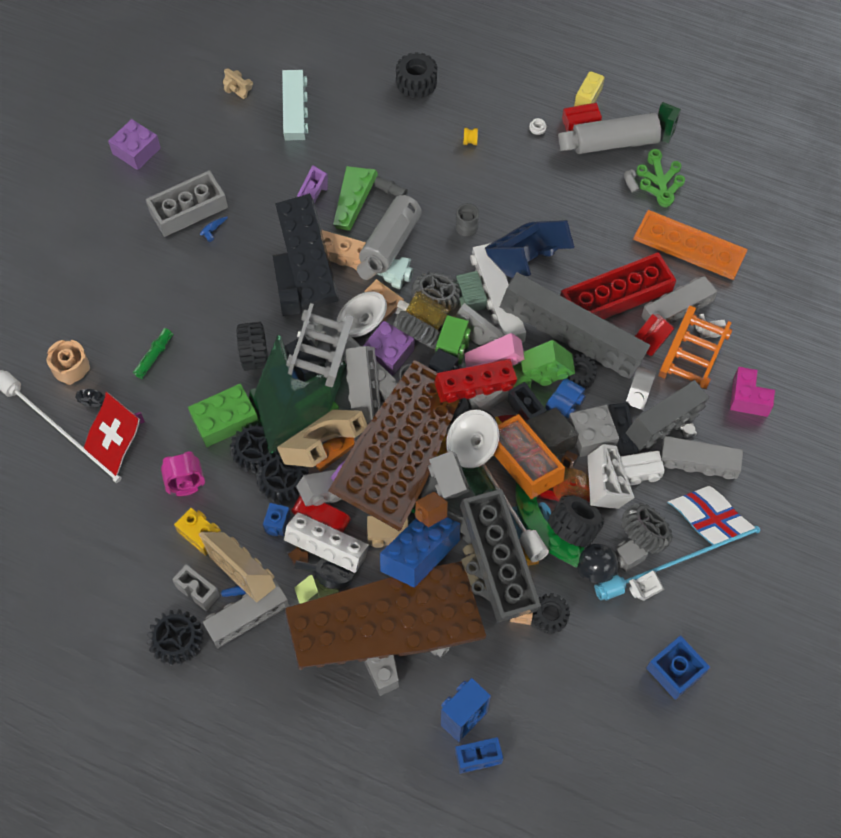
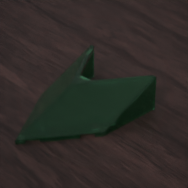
M277 335L254 394L270 454L276 451L277 447L331 411L347 371L345 360L339 365L333 387L325 386L327 378L322 374L306 382L300 381L288 374L290 366L286 365L288 359L282 337Z

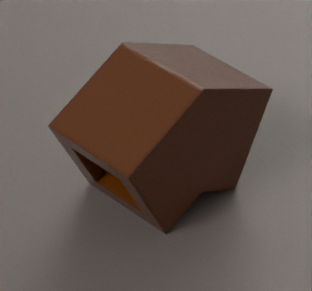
M568 450L562 457L561 463L565 470L570 472L577 461L578 455Z
M298 547L288 553V558L294 566L296 560L309 563L308 552H301Z

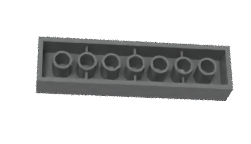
M516 272L508 285L499 306L506 313L513 314L521 321L533 325L539 331L551 335L555 340L564 342L570 348L584 353L587 357H591V359L600 362L603 366L611 368L621 376L629 379L642 362L650 347L648 343Z

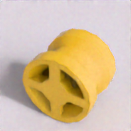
M464 128L463 145L473 144L477 146L478 128L473 130Z

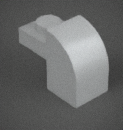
M638 366L626 400L628 405L644 410L657 371Z

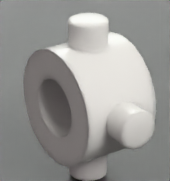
M693 423L681 427L685 438L697 434Z

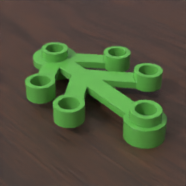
M653 149L649 152L647 160L650 164L654 165L656 176L647 171V166L643 164L638 165L636 173L638 176L645 177L640 182V188L655 195L659 205L668 207L674 202V193L679 187L684 185L685 177L677 175L674 179V184L668 190L666 184L676 173L680 172L682 165L679 161H673L670 170L664 175L661 166L662 153L658 149ZM651 182L658 185L659 189L651 186Z

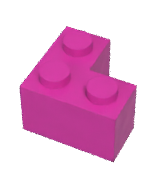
M738 367L733 379L730 410L768 417L774 405L775 390L756 387L758 370Z

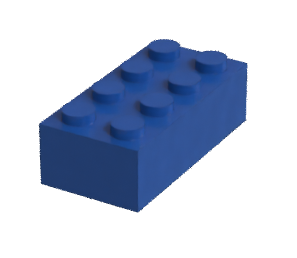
M447 517L427 527L416 518L380 553V572L415 588L460 541V523Z

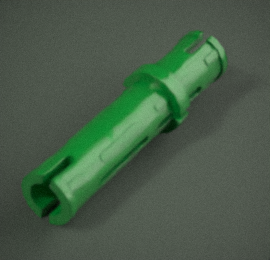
M163 328L158 338L152 341V346L133 370V374L136 377L143 379L159 354L165 351V346L174 335L169 329Z

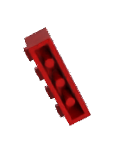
M507 359L437 373L434 384L440 402L447 401L451 403L461 398L471 399L476 395H490L500 390L503 392L509 391L514 387L517 377L511 360Z

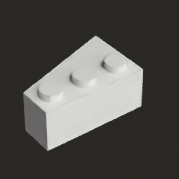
M602 444L588 455L590 505L619 509L631 501L634 495L617 446Z

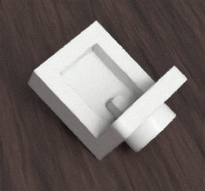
M699 314L698 318L705 320L704 314ZM725 320L710 322L724 329L726 327ZM695 325L696 331L699 332L701 338H717L721 336Z
M651 571L637 580H629L631 584L629 589L634 598L642 601L664 590L655 571Z

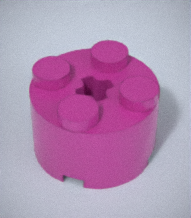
M188 451L181 455L168 456L163 459L161 473L168 494L171 495L172 492L176 493V496H187L197 492L201 484L203 487L205 479L200 460L194 456L193 452Z

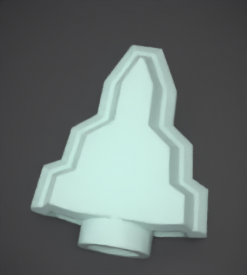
M401 257L400 259H394L386 272L378 273L377 275L383 276L384 280L391 283L392 287L401 289L404 282H410L412 278L413 268L409 267L411 258Z

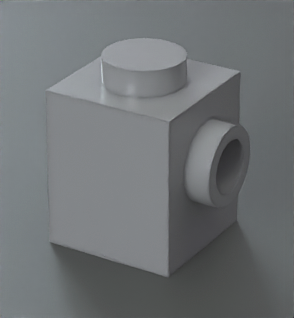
M633 540L629 542L623 541L616 547L615 552L618 558V567L623 568L627 572L645 561L648 552H645L643 548L640 549L637 544H634Z

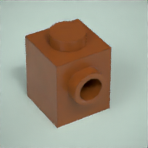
M432 492L416 501L415 516L420 522L430 527L447 518L448 502L436 492Z

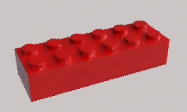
M657 252L561 290L560 296L594 315L606 319L659 298L664 294L673 292L676 278L660 253Z

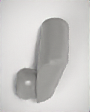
M630 169L624 172V179L633 193L640 188L634 179L636 172Z

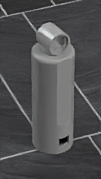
M653 112L574 125L573 131L558 133L560 151L575 149L577 154H585L631 146L657 144L661 138L660 121L658 115Z
M406 195L395 197L360 251L359 259L361 263L357 266V272L361 278L369 280L378 273L386 272L391 266L422 213L420 205L412 197ZM409 204L414 207V212L408 208Z

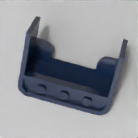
M567 220L536 221L521 225L486 246L485 251L487 256L506 276L513 278L516 272L523 276H530L531 272L528 262L538 255L548 257L554 255L558 249H573L575 246Z

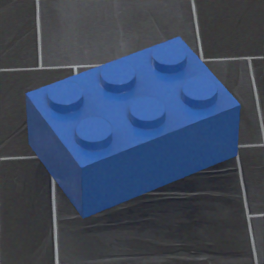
M472 678L468 682L463 681L456 689V695L453 698L449 696L441 705L443 707L440 716L441 726L458 742L475 727L489 710L491 695Z

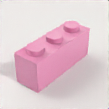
M512 333L464 353L466 368L507 359L511 360L513 366L525 360L522 340Z

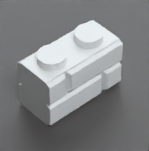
M658 450L621 456L630 485H638L645 480L656 482L664 474V466Z

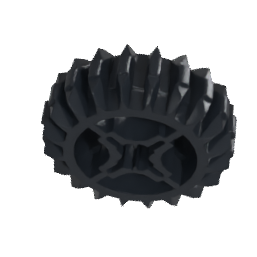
M257 422L256 426L253 427L249 423V428L246 429L242 426V432L236 431L237 437H232L230 454L233 457V462L235 464L238 463L240 469L244 467L246 472L252 469V472L255 474L258 467L263 466V460L268 462L269 456L274 458L276 453L281 456L277 449L282 444L279 434L274 432V428H268L266 424L260 427V423ZM248 441V444H247V445L244 447V449L241 451L242 446L244 445V443ZM271 445V449L269 450V452L266 455H264V452L268 449V446Z
M277 453L274 458L269 456L268 462L263 460V466L258 467L259 473L256 474L258 480L256 483L260 487V493L264 494L266 499L271 497L273 503L277 499H279L281 504L283 499H287V502L290 503V498L292 497L297 500V494L300 493L296 486L304 475L309 474L308 468H305L306 466L285 465L281 456ZM281 472L283 473V476L285 477V478H284L285 483H283V480L281 479ZM295 479H297L296 482L289 487V484L294 482Z
M178 609L177 613L174 614L173 610H170L168 616L162 613L163 618L161 620L155 618L157 624H151L150 629L152 631L147 632V636L151 638L147 640L148 646H151L149 651L155 653L154 658L156 660L160 659L163 664L168 661L170 666L174 664L175 660L178 665L182 664V659L189 662L188 656L196 657L194 650H201V646L198 643L204 641L203 637H201L204 634L203 629H200L201 623L196 622L197 618L194 615L190 617L188 611L182 614V611ZM173 624H184L187 626L177 628L174 627ZM167 628L166 635L160 640L162 632ZM172 631L178 636L179 644L173 639ZM191 634L189 643L184 647V641ZM171 647H175V648L178 649V651H173V652H171V651H166V650H164V649H165V648L169 649V648H171Z

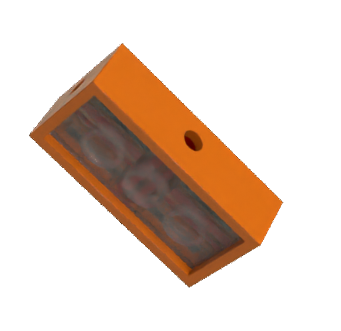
M519 414L498 425L499 442L494 456L530 499L564 481L565 467Z

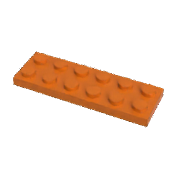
M650 210L646 212L633 239L732 280L735 279L748 250Z

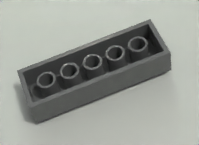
M499 489L463 499L460 508L497 623L537 612L541 604L503 490Z

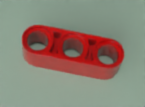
M301 495L291 510L294 515L301 513L342 533L351 520L349 515L326 503L319 506H305Z

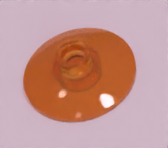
M565 469L564 481L554 486L553 492L558 500L564 495H574L588 500L590 497L589 477L581 470ZM570 482H575L577 485L572 486Z

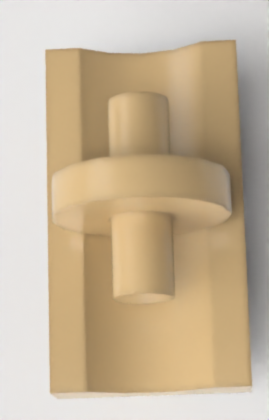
M224 69V91L227 93L235 92L242 99L247 98L248 91L252 90L253 82L250 79H242V75L238 70Z

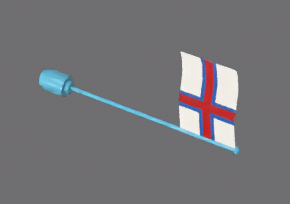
M711 486L668 501L667 503L678 510L696 532L712 545L626 580L623 577L614 575L610 581L598 583L594 586L596 595L600 600L605 599L606 601L622 595L627 588L626 584L631 579L637 580L651 571H660L756 532L758 534L760 527L753 526L739 515L723 495Z

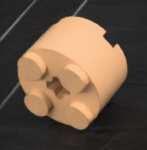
M60 340L48 349L47 364L57 380L71 385L82 379L90 370L86 353L82 345L77 341Z

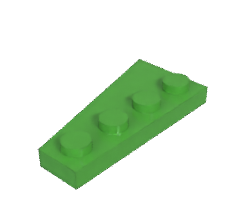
M346 166L333 222L336 229L351 231L378 175L375 169Z

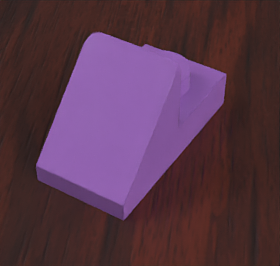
M312 165L297 197L310 193L315 203L320 191H327L328 174Z

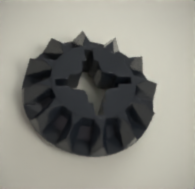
M83 389L77 391L75 398L77 402L83 403V406L98 408L102 407L105 395L94 389Z

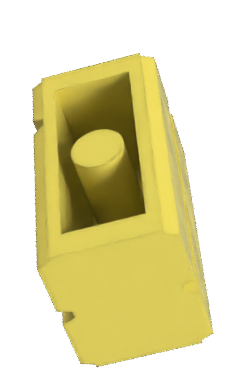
M592 71L589 72L576 94L574 106L595 103L603 89L605 77Z

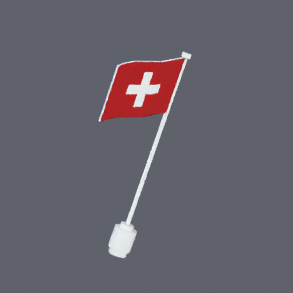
M0 370V391L7 397L18 395L107 472L115 483L121 480L118 473L123 458L136 435L140 421L138 417L106 391L103 405L89 430L83 447L20 393L21 383L8 371Z

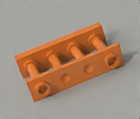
M689 305L658 376L666 379L667 374L671 375L673 373L690 381L695 380L702 389H707L711 380L708 378L724 339L729 340L732 329H730L732 322L728 321L724 329L697 318V315H695L696 308ZM689 325H697L722 335L718 345L690 334V331H687ZM682 341H689L714 351L711 361L682 350L683 348L680 347ZM675 357H681L706 367L707 370L704 377L676 367V364L673 363Z

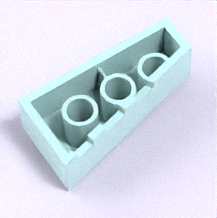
M282 70L285 141L305 140V134H308V123H305V118H308V108L305 107V102H308V95L305 92L307 76H304L303 70Z

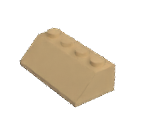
M201 532L199 534L210 559L256 603L276 588L272 572L268 568L263 569L262 564L257 558H251L249 551L245 547L241 548L234 537L230 538L224 532Z

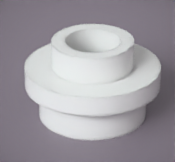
M540 118L534 119L529 127L530 131L536 135L543 134L547 128L545 121Z

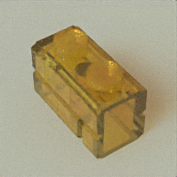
M416 291L406 309V312L411 315L414 314L416 318L437 330L449 311Z

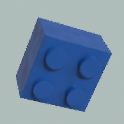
M680 635L654 657L646 669L676 700L702 678L710 669V666Z

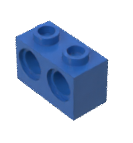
M498 737L455 747L460 774L501 765L503 762Z

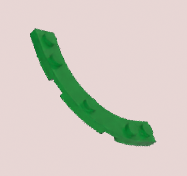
M516 482L515 501L517 511L526 530H536L550 554L577 568L580 553L584 547L570 544L555 534L543 517L536 497L530 499Z

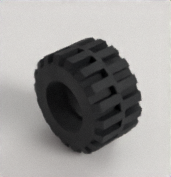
M415 52V54L408 53L407 56H402V59H399L398 64H396V86L399 91L404 93L405 96L410 95L411 98H422L423 95L426 97L428 93H432L437 86L436 61L431 59V56H426L425 53L418 54V52Z
M261 321L238 324L236 334L243 370L267 368L269 362L263 324Z
M564 495L551 512L548 522L555 534L561 539L578 547H586L592 544L602 529L604 518L601 512L595 506H591L587 500L574 495Z

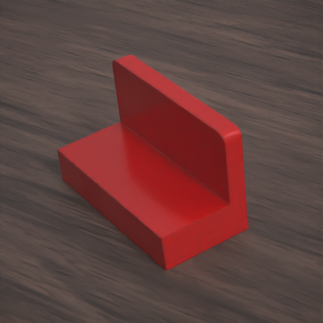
M652 314L635 337L650 345L646 353L649 356H653L675 328L660 314Z

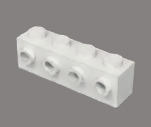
M297 513L286 526L284 541L356 573L366 559L369 544L301 513Z

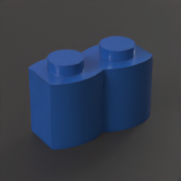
M567 378L564 379L546 403V413L564 423L569 419L570 413L576 412L574 408L584 402L586 398L584 395L585 388Z

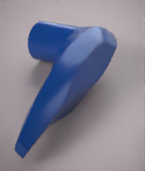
M225 216L210 222L202 229L200 235H205L208 242L213 241L214 237L211 232L216 230L228 217Z

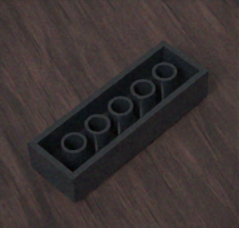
M311 194L275 203L302 308L308 310L310 303L314 304L313 308L340 301L318 214Z

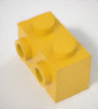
M190 508L174 526L180 535L206 556L208 552L199 534L201 532H220L221 529L212 522L210 524L206 521L207 518L201 511L198 510L196 512Z

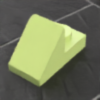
M312 575L294 587L299 604L339 592L338 589L324 587Z

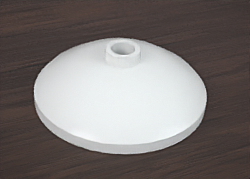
M378 292L359 294L344 305L337 317V322H344L346 315L353 316L349 335L351 337L363 336L374 330L381 323L387 310V302Z
M470 410L461 414L448 431L446 440L447 451H453L457 454L461 467L476 468L483 465L493 456L498 446V425L490 414L481 410Z

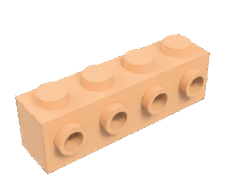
M322 230L329 261L357 270V266L361 263L359 253L366 242Z

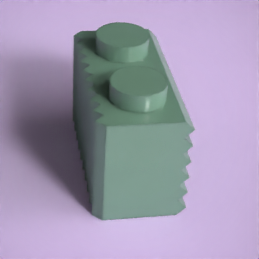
M478 271L456 275V282L454 283L459 284L458 289L461 290L459 297L460 307L465 303L474 311L486 309L487 298Z

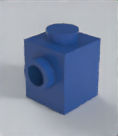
M273 503L269 504L263 522V527L267 534L275 537L285 535L286 526L291 516L289 507Z

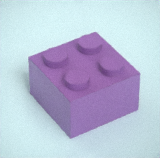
M132 119L108 141L112 154L137 170L161 149L158 136Z
M383 321L363 346L375 347L376 361L391 376H394L414 351V338Z

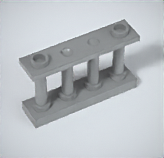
M310 303L308 310L304 309L301 318L304 324L294 354H289L286 364L290 366L288 374L292 375L294 366L324 375L327 378L325 386L333 387L354 317L346 315L344 322L312 314L314 304ZM312 321L337 329V332L341 334L340 336L333 337L308 329V322ZM307 336L333 344V347H336V351L328 352L303 344V338ZM302 351L328 359V362L332 363L331 367H323L297 359L298 353Z

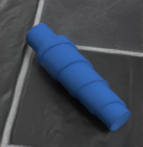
M239 586L221 590L222 597L246 594Z

